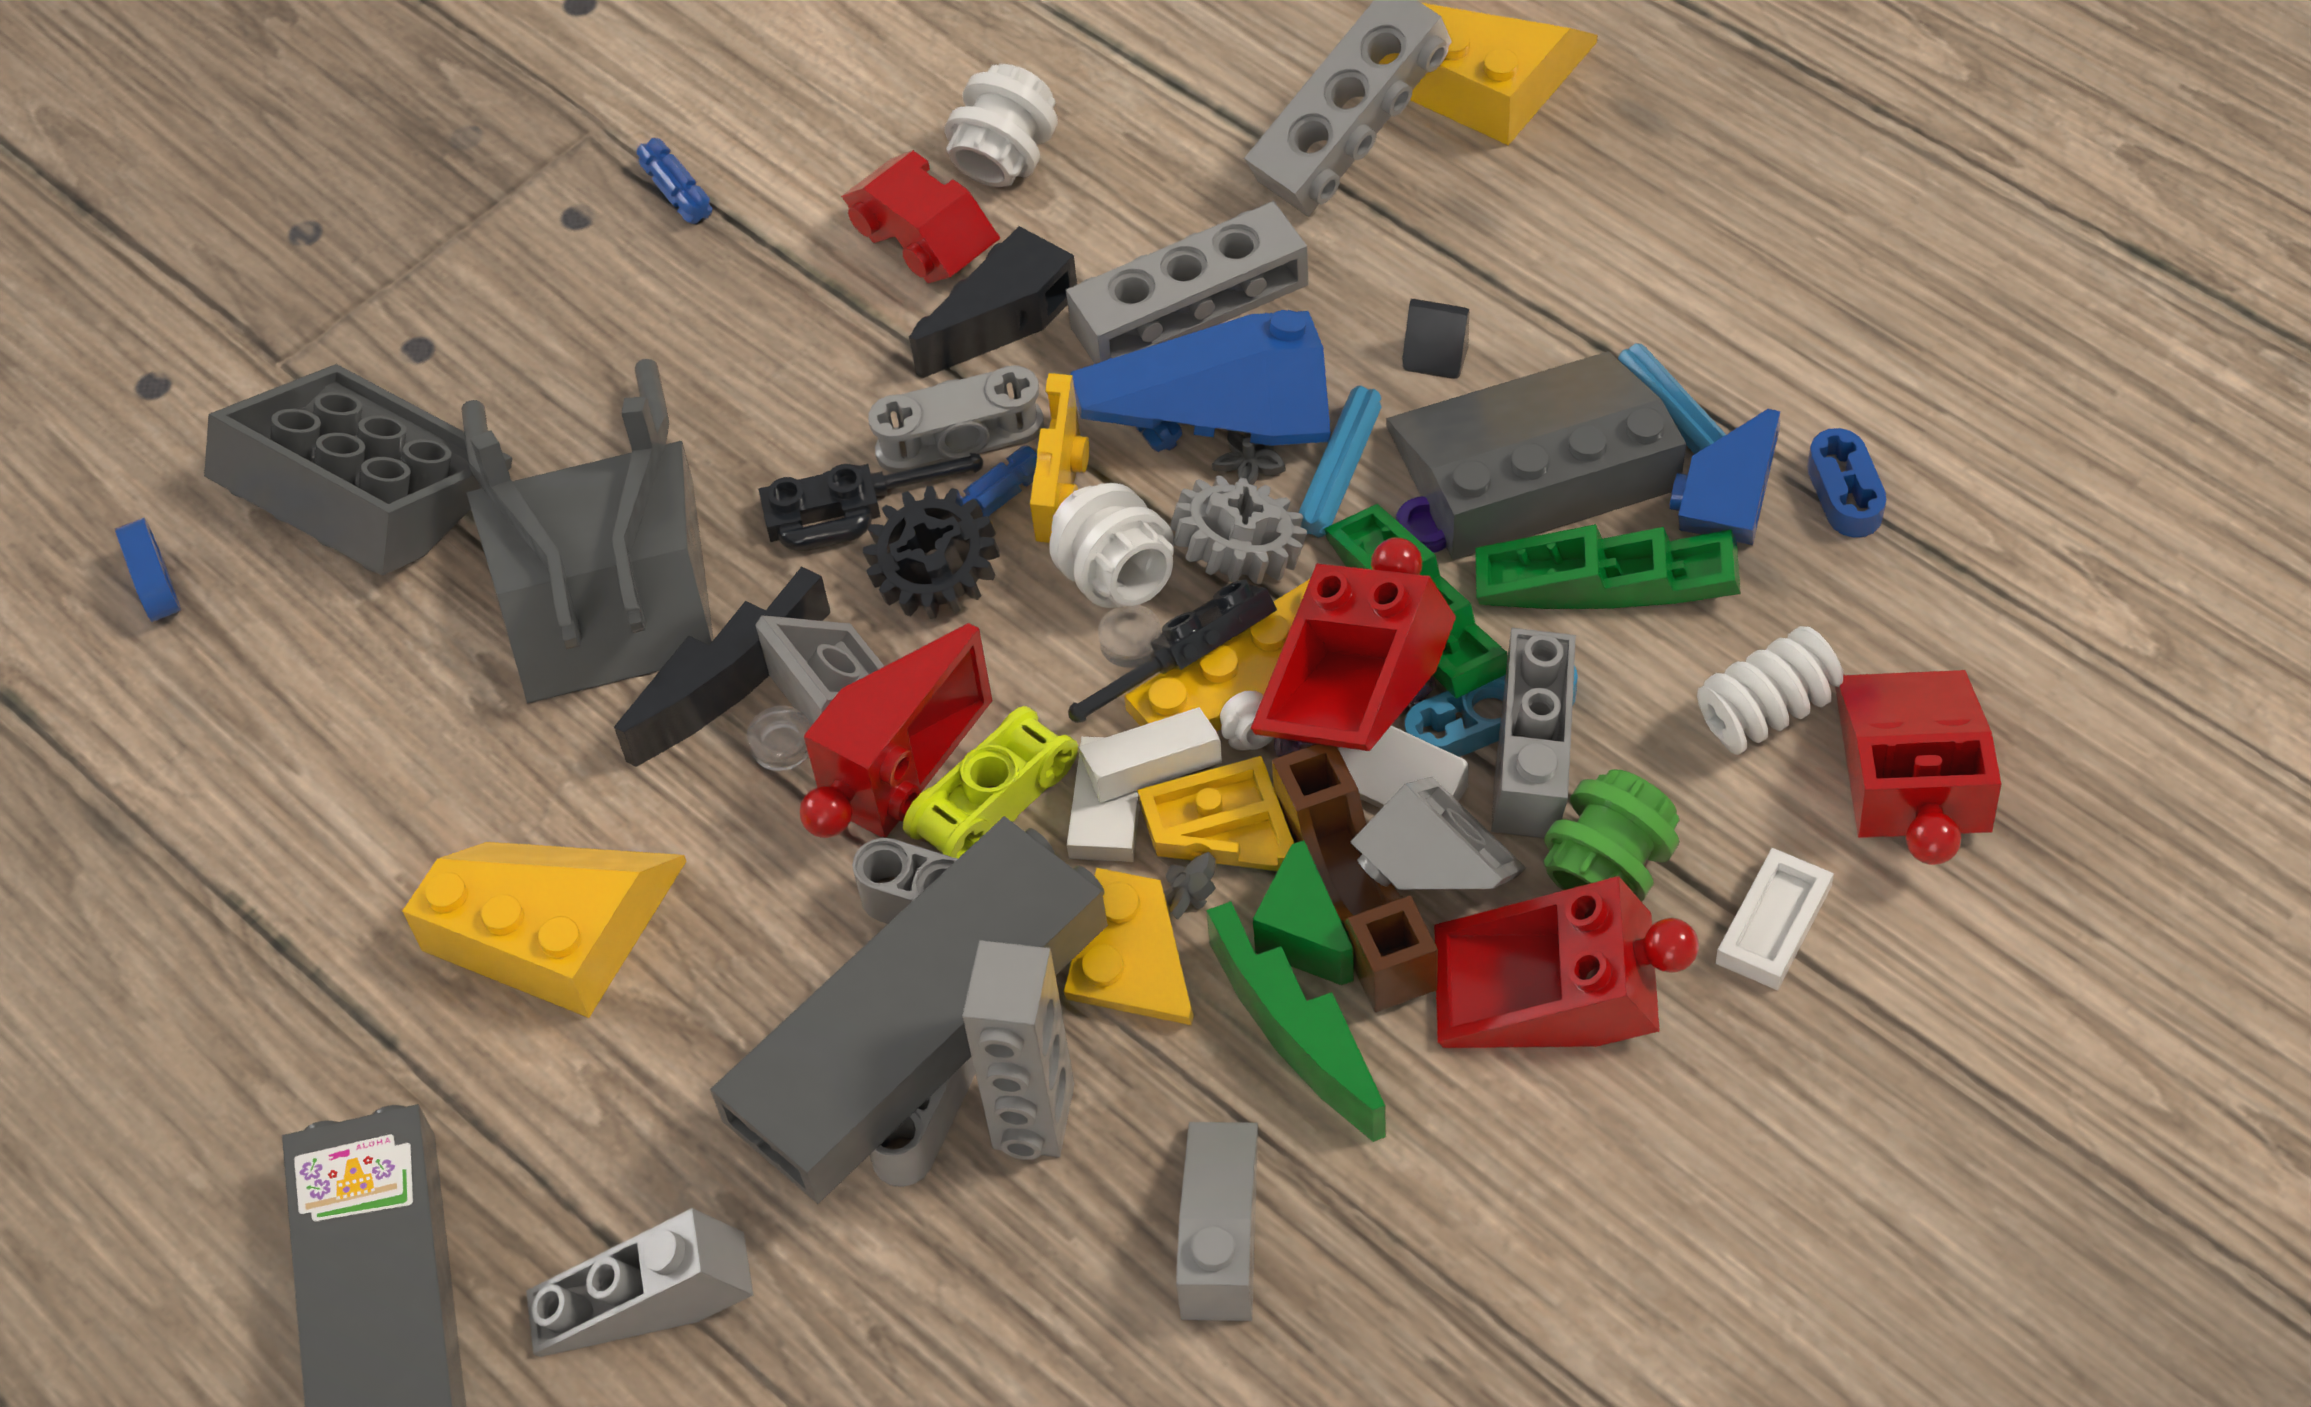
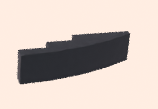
M801 566L767 610L745 601L710 645L688 636L614 726L626 762L637 767L689 738L743 700L767 679L769 672L755 626L762 615L823 621L831 611L822 576Z

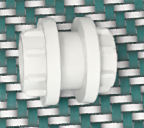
M992 65L988 72H980L971 76L962 94L965 106L953 110L945 124L944 130L949 141L946 150L953 164L961 172L982 184L1004 187L1011 186L1017 176L1025 178L1033 173L1040 159L1037 145L1049 141L1057 126L1058 119L1053 109L1056 101L1052 96V92L1039 77L1015 65Z
M1101 483L1097 486L1081 488L1069 495L1053 515L1049 544L1051 559L1068 579L1076 582L1080 591L1094 604L1104 608L1119 607L1121 609L1127 606L1140 605L1157 595L1170 578L1173 568V532L1168 523L1156 512L1147 508L1144 501L1129 487L1118 483Z

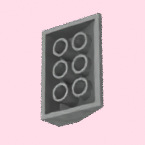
M1609 351L1386 418V427L1420 495L1425 496L1430 504V514L1438 531L1442 529L1445 535L1446 548L1452 560L1474 554L1476 547L1526 538L1671 493L1676 474H1683L1686 442L1662 399Z
M338 364L208 414L204 477L228 489L231 494L244 498L271 513L277 520L289 523L314 537L322 545L331 547L362 564L365 569L382 576L424 557L471 509L466 492L482 489L468 465L464 431ZM503 453L507 469L509 470L512 466L513 457Z

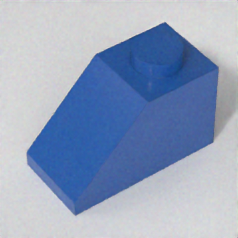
M1772 409L1763 411L1694 454L1691 458L1688 475L1676 474L1669 509L1679 511L1680 531L1704 535L1732 529L1736 542L1753 545L1780 431V411Z

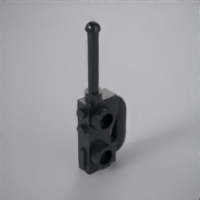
M969 453L970 456L888 475H883V471L871 474L868 464L860 466L841 464L830 471L798 480L792 477L779 478L770 486L758 488L770 542L780 540L781 544L790 550L809 551L855 540L868 531L872 519L881 517L876 497L888 495L887 490L969 471L976 473L983 467L984 460L979 454ZM842 516L845 517V518H841V519H837V520H832V521H828V522H823V523H819V524H815V525H810V526L803 527V525H807V524H811V523H815V522H820V521L829 520V519H833V518H837V517H842Z
M1239 580L1217 591L1212 600L1197 609L1183 613L1163 625V632L1160 637L1150 642L1154 650L1150 654L1151 659L1078 704L1073 702L1068 710V716L1071 721L1075 723L1086 721L1087 716L1158 672L1165 674L1173 668L1182 670L1277 611L1267 588L1249 585L1247 580Z

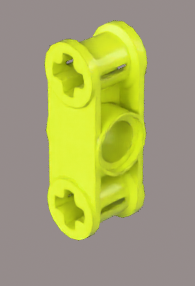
M1018 707L1003 720L1001 725L975 749L968 752L964 759L934 786L920 793L906 812L903 820L904 832L912 839L919 840L923 838L944 855L958 859L1001 818L1005 816L1010 821H1015L1018 815L1045 790L1061 781L1074 764L1078 754L1077 741L1068 735L1058 736L1038 722L1037 712L1030 707Z

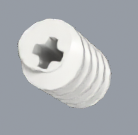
M1800 626L1788 634V638H1778L1768 645L1767 650L1753 652L1747 657L1746 662L1737 661L1725 670V674L1716 673L1705 680L1704 686L1698 688V704L1710 730L1731 753L1739 755L1747 749L1745 734L1752 741L1760 743L1768 738L1767 724L1778 731H1782L1789 726L1788 712L1795 718L1803 719L1810 714L1809 701L1821 708L1831 702L1829 684L1839 687L1843 683L1844 672L1829 643L1811 627Z

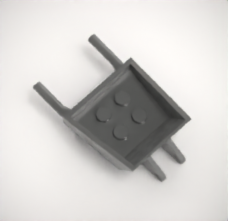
M642 359L635 365V375L640 397L624 398L621 414L632 448L631 453L512 481L500 444L491 430L488 431L483 403L477 400H470L465 402L461 408L468 465L482 489L466 493L527 704L660 671L688 636L707 645H710L714 640L692 475L682 440L666 444L669 416L658 365L651 359Z

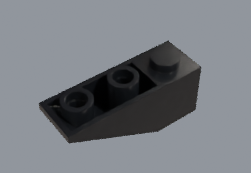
M1018 226L1002 243H997L992 247L986 259L966 279L960 280L953 287L950 295L930 316L923 317L916 324L912 334L909 336L916 375L925 378L1044 330L1068 305L1066 289L1078 285L1074 255Z

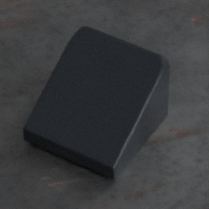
M1411 299L1402 357L1403 369L1451 379L1458 378L1461 375L1469 348V308Z

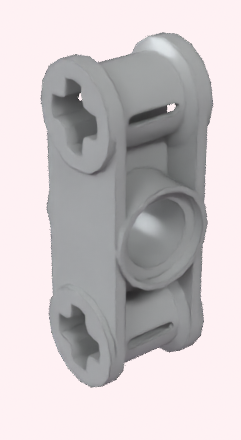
M1016 365L1005 366L993 372L961 380H947L936 386L904 394L888 395L879 399L872 405L868 413L870 429L878 437L875 445L878 463L888 472L897 473L970 456L969 453L979 454L1010 445L1025 444L1034 440L1039 435L1040 428L1044 427L1043 412L1039 405L1035 403L1039 395L1037 377L1025 367ZM1008 383H1012L1014 394L1013 399H1009L1008 396ZM893 411L897 414L899 427L893 428L891 419ZM1017 412H1020L1022 416L1023 426L1021 428L1017 426ZM899 441H905L907 451L905 457L901 456Z

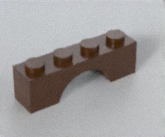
M1315 744L1273 759L1274 790L1293 842L1297 843L1304 840L1351 942L1353 947V968L1374 1012L1382 1011L1436 991L1438 949L1412 896H1401L1392 883L1387 887L1379 884L1366 873L1358 862V858L1362 853L1351 841L1367 823L1358 787L1338 747Z

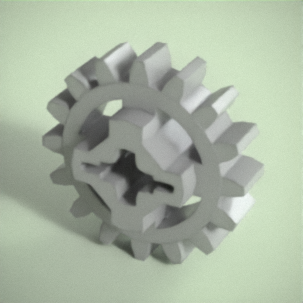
M1222 476L1215 477L1213 486L1198 479L1194 483L1193 490L1183 489L1179 501L1176 503L1170 523L1171 530L1176 531L1173 539L1174 545L1188 547L1186 560L1189 562L1203 560L1207 563L1206 573L1212 575L1220 569V573L1228 575L1230 582L1238 581L1241 574L1248 575L1255 584L1262 583L1265 573L1276 580H1280L1285 569H1295L1307 530L1300 527L1303 520L1301 513L1287 512L1290 500L1287 497L1274 500L1269 497L1271 487L1267 485L1257 490V486L1249 484L1246 478L1241 477L1235 485H1229Z

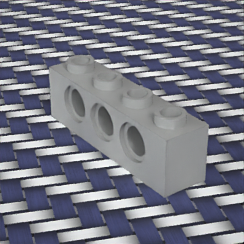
M1374 0L1245 156L1244 159L1257 181L1308 217L1319 204H1324L1330 200L1339 186L1340 178L1351 164L1368 154L1375 143L1376 134L1391 116H1396L1405 109L1411 99L1412 90L1425 74L1436 70L1444 61L1452 41L1442 17L1417 0ZM1399 53V56L1391 63L1379 64L1386 55ZM1354 97H1363L1357 106L1343 109L1344 104ZM1321 140L1327 141L1321 150L1314 153H1306L1313 143Z
M1272 201L1251 211L1242 212L1235 218L1202 232L1191 234L1181 241L1148 255H1142L1132 262L1097 277L1088 278L1082 283L1066 289L1071 329L1094 364L1110 358L1122 356L1218 325L1309 285L1307 245L1276 203Z
M979 940L963 1012V1021L992 1147L1018 1159L1031 1160L1040 1157V1155L1060 1157L1075 1083L1051 948Z

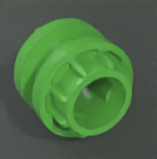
M1613 769L1608 771L1606 775H1599L1596 780L1585 779L1580 781L1570 797V803L1579 815V819L1577 822L1564 819L1554 821L1544 836V842L1549 853L1543 862L1550 879L1563 891L1619 876L1642 902L1654 884L1653 878L1644 864L1647 860L1654 862H1667L1670 860L1680 843L1678 835L1674 830L1680 820L1675 805L1661 790L1635 774Z

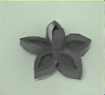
M1230 430L1227 441L1231 452L1221 455L1212 463L1214 471L1228 472L1238 469V479L1240 477L1246 478L1251 485H1254L1259 473L1273 476L1285 472L1283 460L1278 453L1273 451L1274 445L1250 443V437L1246 438L1242 434Z
M1210 852L1194 858L1186 868L1171 865L1166 873V879L1170 883V888L1164 891L1167 906H1170V912L1177 920L1185 912L1190 902L1196 909L1203 908L1207 902L1206 898L1216 889L1211 881L1215 873L1216 859Z

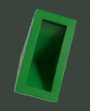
M1305 841L1294 843L1287 852L1253 917L1255 953L1260 954L1281 946L1291 967L1341 986L1353 982V947Z

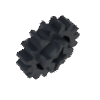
M927 486L924 499L915 501L914 497L906 491L902 493L904 507L898 511L889 505L881 508L887 519L884 526L870 524L868 527V531L876 544L863 547V554L871 566L866 572L874 587H880L879 592L885 603L890 606L899 600V604L907 616L911 617L919 605L924 606L930 619H936L939 605L946 603L955 614L961 612L959 598L967 594L969 597L978 600L982 596L976 584L978 579L993 580L995 577L991 563L987 560L1000 557V550L995 539L992 538L996 535L990 518L989 516L983 517L980 505L974 498L963 505L958 489L952 488L944 499H939L934 487ZM931 550H937L934 553L927 555V553Z

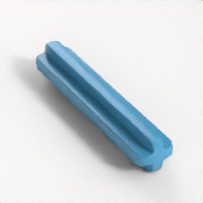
M1635 343L1629 349H1624L1619 354V361L1662 399L1686 445L1694 454L1726 435L1643 344Z
M1360 385L1353 388L1349 393L1298 512L1303 516L1300 527L1306 529L1307 534H1312L1318 538L1325 536L1324 528L1332 525L1381 410V394L1375 389H1366Z

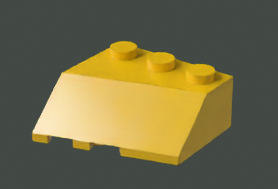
M1422 3L1442 17L1452 43L1449 45L1447 55L1441 65L1436 70L1427 72L1412 90L1410 101L1509 146L1595 46L1597 34L1568 27ZM1399 53L1386 55L1379 64L1391 63L1399 56Z
M484 842L438 858L402 912L421 951L590 1018L687 861L685 855Z

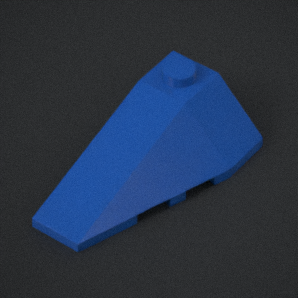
M1280 310L1275 313L1249 314L1070 372V375H1073L1076 405L1081 419L1150 429L1159 426L1162 421L1195 426L1194 435L1214 438L1215 428L1251 433L1250 443L1270 446L1329 442L1331 431L1324 349L1309 311Z

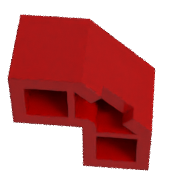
M912 150L891 158L841 197L849 207L848 216L850 221L862 235L869 237L873 243L896 237L903 247L902 255L907 266L914 274L924 278L926 283L929 284L952 277L1001 238L968 189L954 179L945 185L927 173L930 170L929 161Z

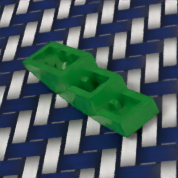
M1378 503L1324 528L1327 540L1346 567L1372 569L1371 560L1375 549L1383 541L1390 538L1407 539L1419 549L1422 556L1420 575L1431 577L1456 616L1436 672L1433 674L1456 699L1506 675L1507 651L1475 623L1471 603L1440 576L1436 555Z
M1594 524L1475 548L1476 598L1480 605L1534 609H1614L1677 604L1741 594L1738 548L1732 529L1670 541L1664 527L1602 538L1597 525Z
M1231 901L1206 910L1209 944L1239 1000L1275 1050L1324 1102L1372 1142L1385 1138L1386 1112L1384 1101L1333 993L1330 992L1306 1001L1281 946L1256 955Z

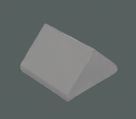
M762 615L755 625L769 676L809 728L842 688L884 667L850 623Z

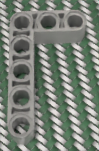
M879 838L867 842L856 852L852 863L863 909L870 917L888 924L957 859L895 839ZM895 877L890 882L876 883L883 878ZM972 1057L870 1154L873 1169L880 1180L892 1186L904 1187L917 1183L929 1172L976 1074ZM901 1137L912 1139L903 1148L895 1150L885 1148L894 1139Z

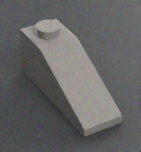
M1189 1122L1179 1216L1176 1279L1181 1320L1252 1321L1258 1123Z

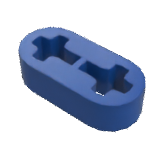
M1842 428L1827 429L1820 432L1813 438L1807 467L1808 474L1828 522L1834 530L1852 538L1873 534L1881 526L1887 499L1884 487L1865 443L1860 436ZM1835 454L1839 461H1847L1845 471L1841 472L1834 457H1827V455ZM1852 493L1859 508H1867V510L1858 511L1854 504H1846L1848 494Z
M142 518L115 528L135 589L150 621L155 622L181 612V607L161 551L146 519Z

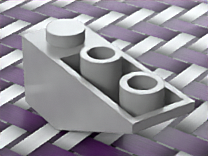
M1511 628L1494 776L1491 832L1544 838L1554 821L1563 817L1569 788L1576 635Z
M691 1208L526 1290L533 1354L543 1357L697 1323L753 1296L744 1232Z

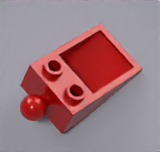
M1390 538L1383 541L1377 546L1372 555V569L1316 563L1250 728L1255 735L1370 751L1436 672L1456 616L1431 577L1420 575L1422 556L1419 549L1411 541L1404 538Z
M967 623L847 685L833 698L804 734L805 744L817 788H814L805 795L799 810L801 822L809 833L820 838H832L841 834L851 821L881 838H886L899 821L903 822L912 802L925 789L993 701L980 629Z
M1966 670L1843 675V683L1839 687L1835 686L1858 838L1906 836L1907 847L1918 861L1928 865H1940L1948 862L1957 854L1961 845V834L1991 833L1993 831L2002 783L1992 731Z
M1619 876L1435 924V945L1438 949L1436 990L1438 1043L1443 1048L1597 1047L1660 1032L1655 968L1667 973H1677L1687 969L1698 955L1699 941L1697 934L1688 923L1677 918H1665L1652 925L1651 912Z

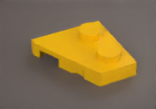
M1048 373L1045 392L1048 394L1051 421L1049 429L1040 428L1037 462L1030 500L1035 541L1050 543L1053 515L1061 503L1074 491L1078 490L1077 484H1074L1076 473L1086 472L1090 449L1089 438L1080 436L1073 375Z
M1262 755L1137 790L1139 805L1157 856L1193 860L1204 853L1210 852L1216 859V864L1278 871L1291 845L1294 844Z
M1096 867L1094 876L1104 889L1103 899L1108 926L1072 960L1064 988L1067 1000L1192 1025L1194 1014L1186 988L1182 964L1161 880Z

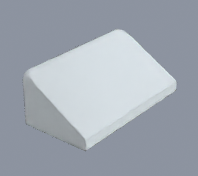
M1200 707L1078 746L1080 756L1100 803L1222 763L1221 741L1216 730Z
M1393 726L1389 727L1370 751L1338 747L1358 787L1360 799L1380 809L1384 807L1404 784L1428 777H1433L1458 802L1468 788L1469 765L1467 761Z

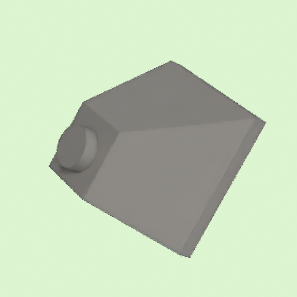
M1433 777L1404 784L1351 841L1362 853L1358 858L1360 866L1369 876L1385 887L1392 883L1398 889H1494L1517 878L1526 869L1513 854Z

